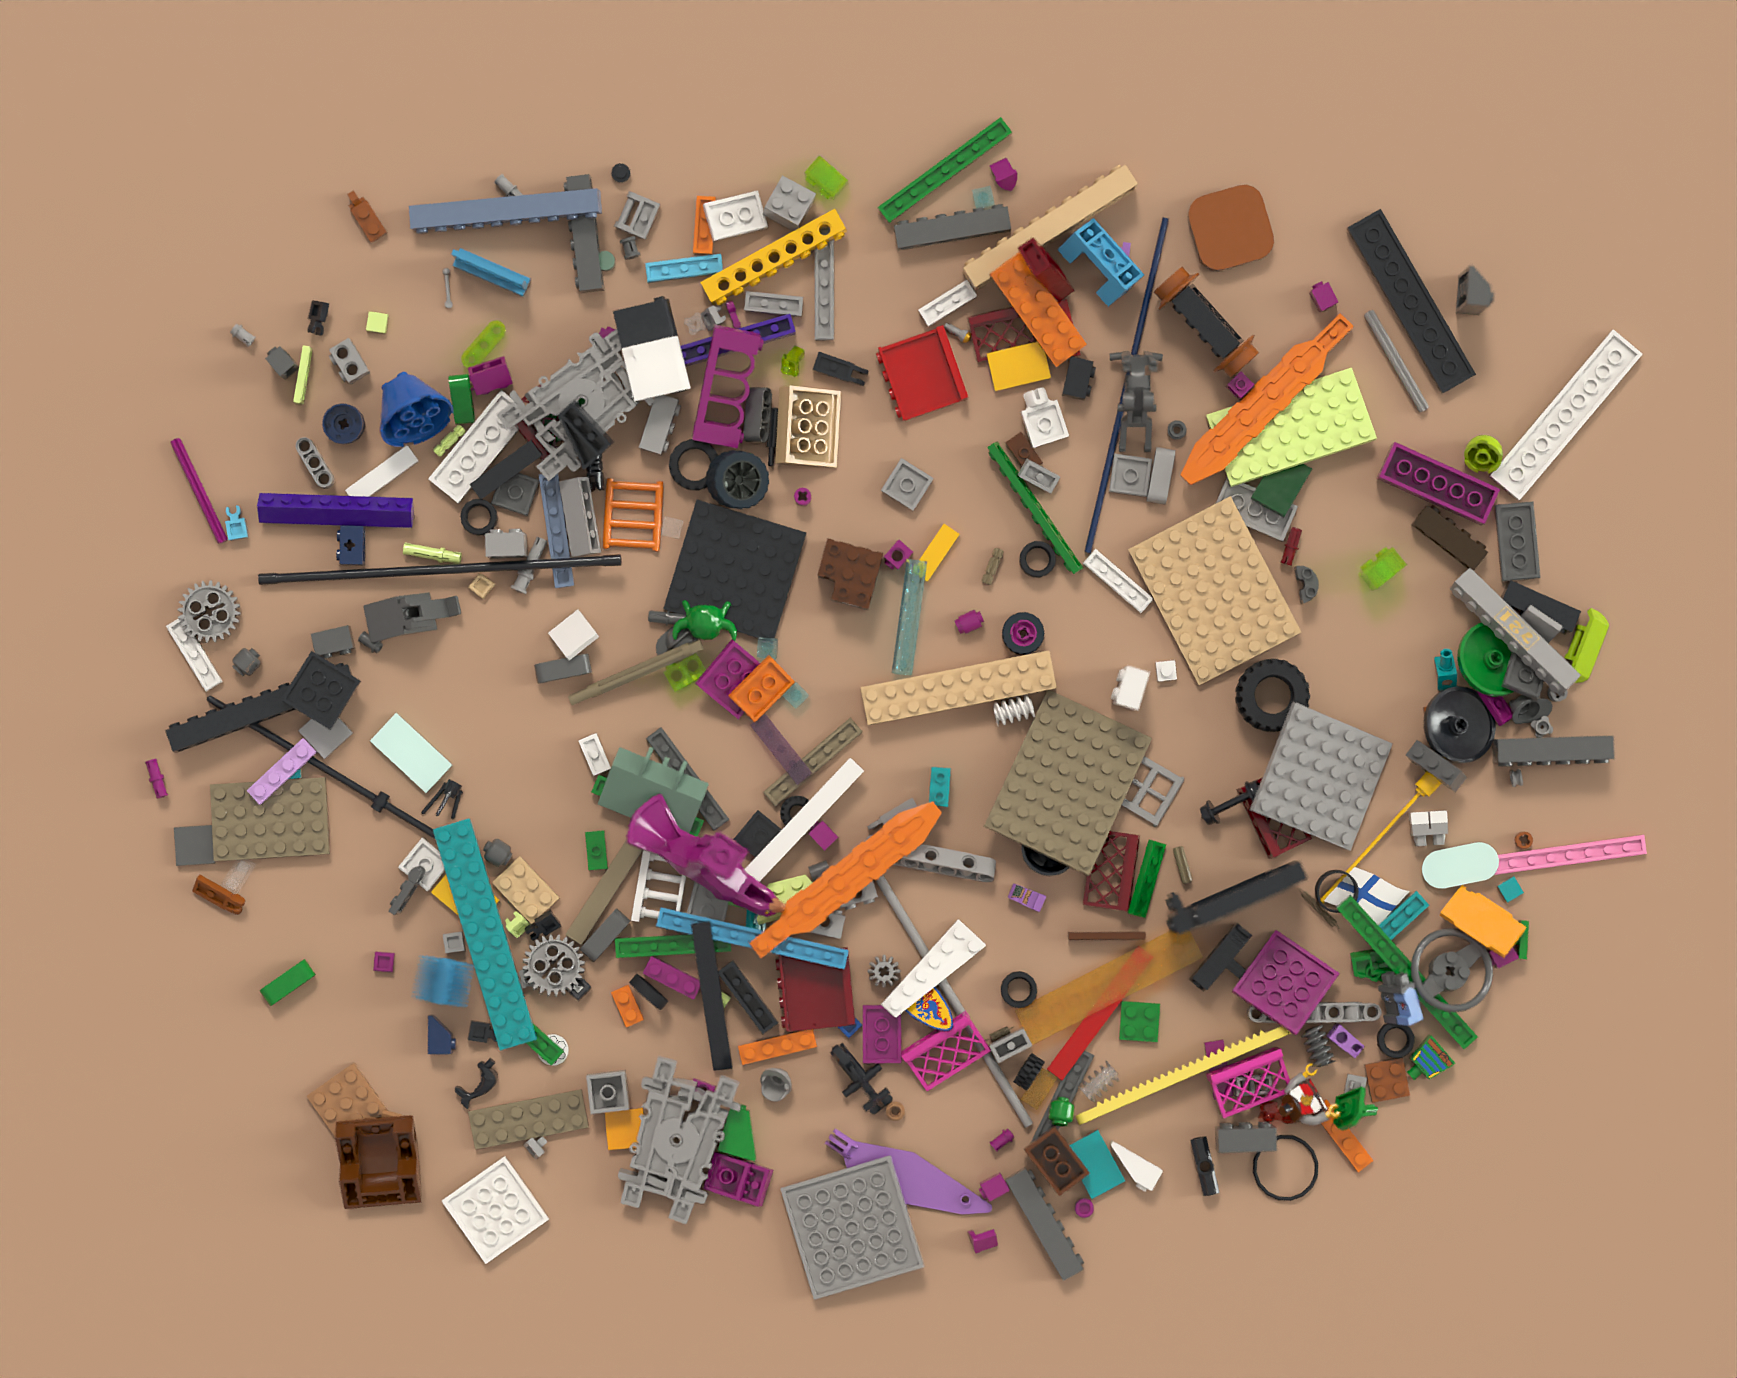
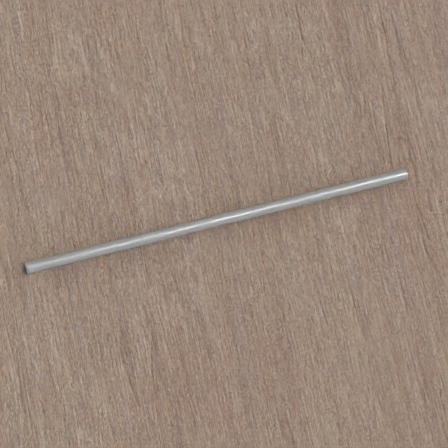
M882 875L875 881L923 958L929 950L884 875ZM945 978L938 985L955 1013L959 1015L965 1009ZM968 1025L965 1029L972 1038L973 1030ZM973 1042L979 1052L985 1049L981 1043ZM991 1052L982 1056L1024 1127L1026 1128L1033 1124V1121Z

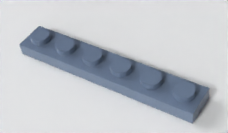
M539 474L551 559L570 558L559 475H555L548 481L543 474ZM572 567L552 568L555 588L575 586Z

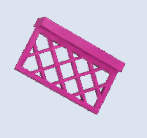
M966 1010L953 1018L954 1026L951 1031L935 1029L901 1051V1057L908 1063L926 1091L991 1051ZM968 1025L973 1030L972 1038L961 1036L962 1029ZM949 1037L958 1038L956 1048L945 1046L946 1039ZM960 1039L971 1041L969 1050L958 1048ZM973 1042L981 1043L985 1048L979 1053L971 1051ZM933 1047L941 1048L940 1058L929 1056L930 1049ZM944 1049L955 1051L953 1061L942 1059ZM957 1052L968 1054L967 1060L963 1063L955 1061ZM917 1057L924 1058V1068L915 1067L912 1061ZM928 1059L939 1061L937 1071L926 1069ZM941 1062L952 1064L951 1071L947 1073L940 1072ZM925 1072L936 1074L935 1081L927 1084L924 1080Z
M1273 1047L1206 1073L1222 1118L1285 1095V1089L1281 1091L1275 1089L1279 1078L1285 1080L1286 1085L1290 1081L1282 1058L1281 1048ZM1276 1061L1280 1065L1277 1074L1269 1071L1271 1064ZM1258 1068L1264 1070L1260 1081L1251 1077L1254 1070ZM1267 1072L1276 1076L1272 1086L1263 1083ZM1240 1075L1247 1077L1242 1088L1234 1085L1236 1077ZM1250 1079L1258 1083L1254 1093L1245 1090ZM1222 1082L1229 1084L1225 1095L1219 1093L1217 1084ZM1262 1085L1270 1088L1268 1095L1263 1098L1257 1095ZM1232 1086L1241 1090L1237 1100L1228 1097ZM1244 1092L1253 1095L1248 1104L1240 1102ZM1226 1099L1235 1102L1232 1110L1225 1112L1224 1109Z

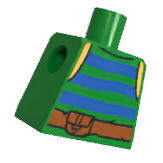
M1429 1034L1410 1056V1060L1415 1065L1407 1073L1413 1080H1416L1421 1074L1427 1079H1431L1453 1066L1455 1062L1434 1037Z

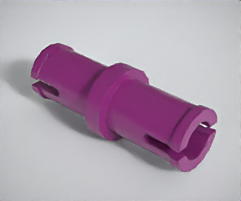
M157 758L146 761L145 764L150 776L149 782L153 785L156 799L168 796L163 781L164 775L160 772Z

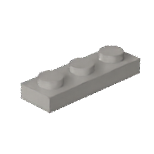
M746 291L744 311L779 315L791 314V316L802 317L803 297Z

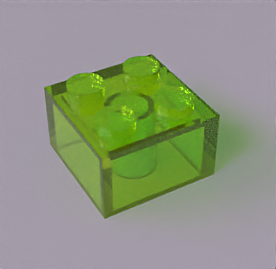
M1393 547L1381 549L1375 554L1377 558L1374 561L1370 559L1360 566L1362 570L1358 574L1372 591L1378 589L1407 565Z

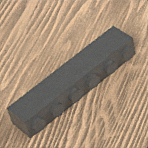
M589 174L566 177L567 182H564V191L593 189L592 179ZM578 216L576 220H568L569 231L573 232V239H570L572 251L575 250L576 257L573 258L574 270L577 269L578 277H575L576 289L579 288L581 293L605 290L603 272L599 261L600 247L596 218Z
M1003 204L993 205L992 209L988 210L980 207L973 209V212L970 213L957 211L954 212L953 216L939 214L935 216V219L928 220L927 217L917 218L916 222L909 223L908 220L897 222L898 225H894L898 251L1011 231L1008 206L1003 207Z
M1024 1167L1005 1178L1063 1281L1082 1271L1084 1261L1079 1253L1075 1255L1072 1250L1075 1247L1070 1237L1066 1238L1062 1232L1065 1230L1060 1220L1056 1221L1053 1217L1055 1211L1050 1203H1045L1043 1198L1046 1195L1041 1186L1037 1188L1033 1181L1036 1178L1031 1169L1027 1171Z

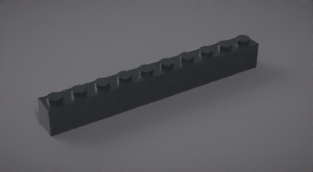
M339 663L336 665L352 675L348 664ZM289 682L279 685L277 690L271 691V689L262 691L260 692L261 696L255 698L253 696L245 697L239 704L235 705L232 702L224 705L222 710L217 711L213 709L205 712L206 716L200 718L198 715L187 719L188 722L181 725L180 722L169 725V729L165 730L172 751L178 753L296 710L281 701V698L290 686Z

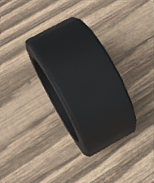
M473 499L467 502L460 514L464 529L477 536L485 535V533L493 530L498 520L497 511L494 506L483 499ZM475 506L485 507L490 513V521L483 528H474L468 521V513Z
M1034 541L1028 543L1022 549L1019 563L1021 569L1027 575L1040 578L1053 570L1056 563V555L1049 544L1043 541ZM1034 548H1041L1048 554L1049 563L1043 570H1033L1027 565L1026 556Z
M1021 971L1012 972L1002 981L1001 995L1004 1001L1011 1007L1024 1008L1035 1000L1037 984L1028 973ZM1014 979H1024L1030 985V994L1023 1001L1013 1000L1008 994V985Z
M1386 1023L1378 1031L1377 1045L1385 1055L1392 1058H1402L1413 1049L1415 1043L1414 1034L1407 1025ZM1393 1028L1401 1029L1407 1036L1405 1047L1399 1051L1390 1050L1385 1044V1035Z

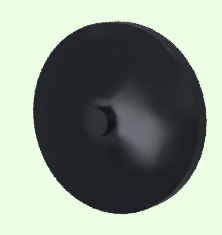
M1461 686L1444 689L1431 699L1425 710L1423 723L1426 739L1433 751L1445 760L1457 764L1472 762L1481 758L1491 747L1495 737V719L1475 690Z

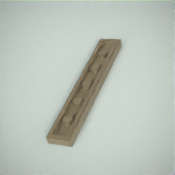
M850 717L763 793L776 807L863 731Z
M627 840L625 841L565 934L580 945L583 944L643 850L627 844Z

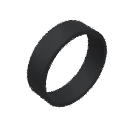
M1330 870L1321 875L1317 880L1315 897L1318 903L1327 911L1340 913L1338 909H1329L1321 902L1319 889L1323 880L1335 873L1347 875L1353 882V898L1356 901L1359 895V888L1357 882L1350 874L1342 870Z
M636 974L629 982L635 990L659 1010L668 1003V1000L639 974Z

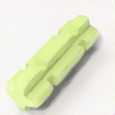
M457 425L453 429L454 431L450 432L440 442V445L438 444L434 447L433 451L438 456H442L445 450L449 449L458 440V437H461L466 432L461 425Z

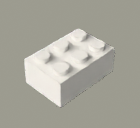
M1130 666L1119 670L1116 681H1119L1118 688L1113 689L1111 699L1114 700L1113 704L1133 711L1138 710L1149 672Z

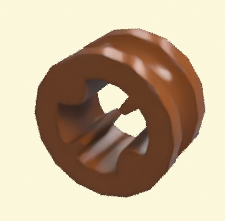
M1519 832L1515 836L1514 841L1517 847L1527 849L1533 844V837L1528 832ZM1526 835V839L1529 840L1528 844L1524 843V846H1522L1519 838Z

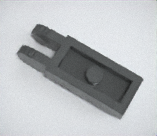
M419 865L409 871V880L403 882L400 887V894L396 895L390 902L391 908L389 912L396 915L403 911L426 873L424 866Z

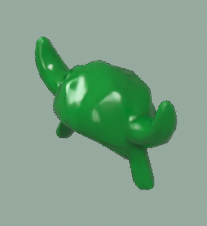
M682 601L687 617L679 619L675 623L672 630L674 640L677 638L678 633L686 628L689 629L693 637L702 640L716 638L722 629L730 633L732 640H736L737 630L735 624L724 618L731 605L730 602H725L720 609L712 605H696L691 608L688 601Z

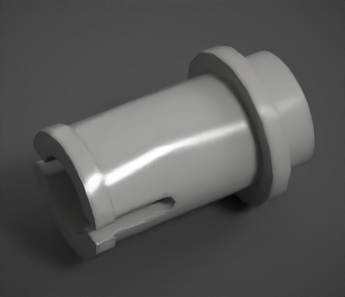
M236 324L230 332L232 337H237L249 347L256 337L243 329L242 325Z

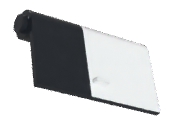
M665 296L654 298V302L613 311L634 402L691 389L670 300L665 299Z

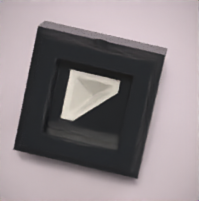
M583 978L582 980L576 979L577 987L571 985L572 992L565 989L578 1002L592 988Z

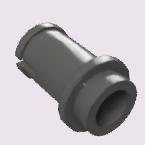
M363 631L358 638V642L371 649L372 653H378L383 647L381 641L371 643L370 636L366 631Z

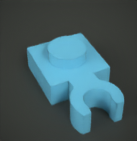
M239 505L236 506L237 511L235 514L230 512V507H226V514L230 517L229 521H225L228 540L248 537L245 518H239L241 514V507Z

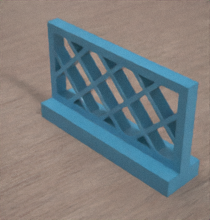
M460 248L459 251L453 249L451 255L455 258L453 267L522 297L524 296L530 283V278Z

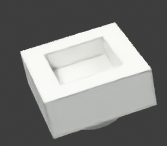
M1175 660L1155 662L1157 682L1177 680Z

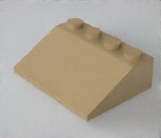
M783 386L779 388L775 463L837 467L841 391L798 386Z

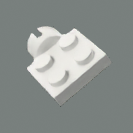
M1044 387L1028 391L1024 394L1026 409L1020 413L1032 448L1069 436L1058 401H1050Z

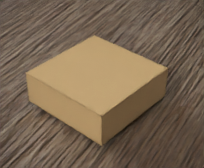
M479 573L468 588L484 599L495 584Z

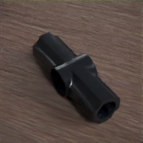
M1201 1136L1190 1139L1203 1196L1220 1193L1207 1137ZM1203 1161L1210 1163L1207 1171L1200 1170V1164Z

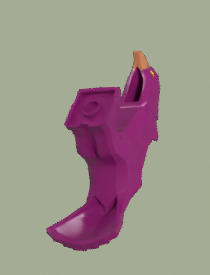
M662 794L651 797L633 813L626 834L627 844L658 854L679 874L705 887L719 900L732 902L734 905L765 917L783 912L785 909V903L781 902L769 888L749 875L741 866V862L748 852L746 849L740 847L735 841L721 832L715 833L714 836L706 834L700 838L680 829Z

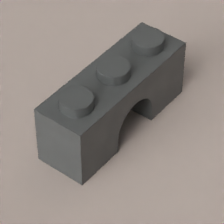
M1416 740L1406 754L1412 763L1425 772L1431 773L1455 793L1467 778L1460 769L1418 740Z

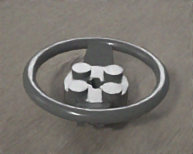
M1446 928L1430 933L1418 944L1411 961V975L1418 993L1427 1003L1442 1011L1462 1012L1475 1007L1485 998L1492 984L1493 966L1484 945L1459 929ZM1444 936L1460 937L1471 943L1456 953L1451 951L1435 957L1428 966L1429 975L1422 984L1419 976V960L1429 943ZM1480 956L1482 957L1485 965V980L1481 990L1473 999L1462 1004L1451 1005L1433 998L1442 991L1452 992L1462 987L1470 975L1469 968ZM1446 968L1451 971V975L1447 976L1445 974L1447 972Z

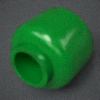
M1058 1097L1057 1100L1050 1103L1048 1118L1052 1121L1053 1125L1066 1127L1067 1124L1073 1121L1075 1106L1069 1102L1068 1098Z

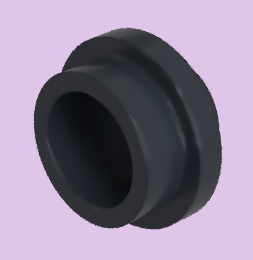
M619 163L612 168L611 175L616 182L623 183L630 178L631 173L627 165Z

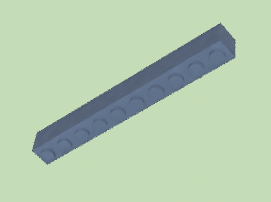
M597 188L409 206L410 229L416 231L417 234L428 233V230L435 229V232L447 231L446 228L465 230V226H472L474 229L484 228V225L491 224L492 227L503 226V223L510 222V225L522 224L521 221L540 223L541 219H548V222H555L563 217H566L567 220H576L578 216L596 218L597 214H602L601 191Z

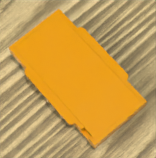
M1463 885L1460 886L1440 912L1442 918L1503 958H1505L1526 930L1524 925L1512 918V914L1482 894L1467 891Z

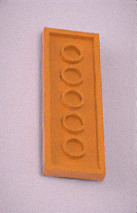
M1020 252L989 274L1055 367L1087 345L1052 294L1034 277Z

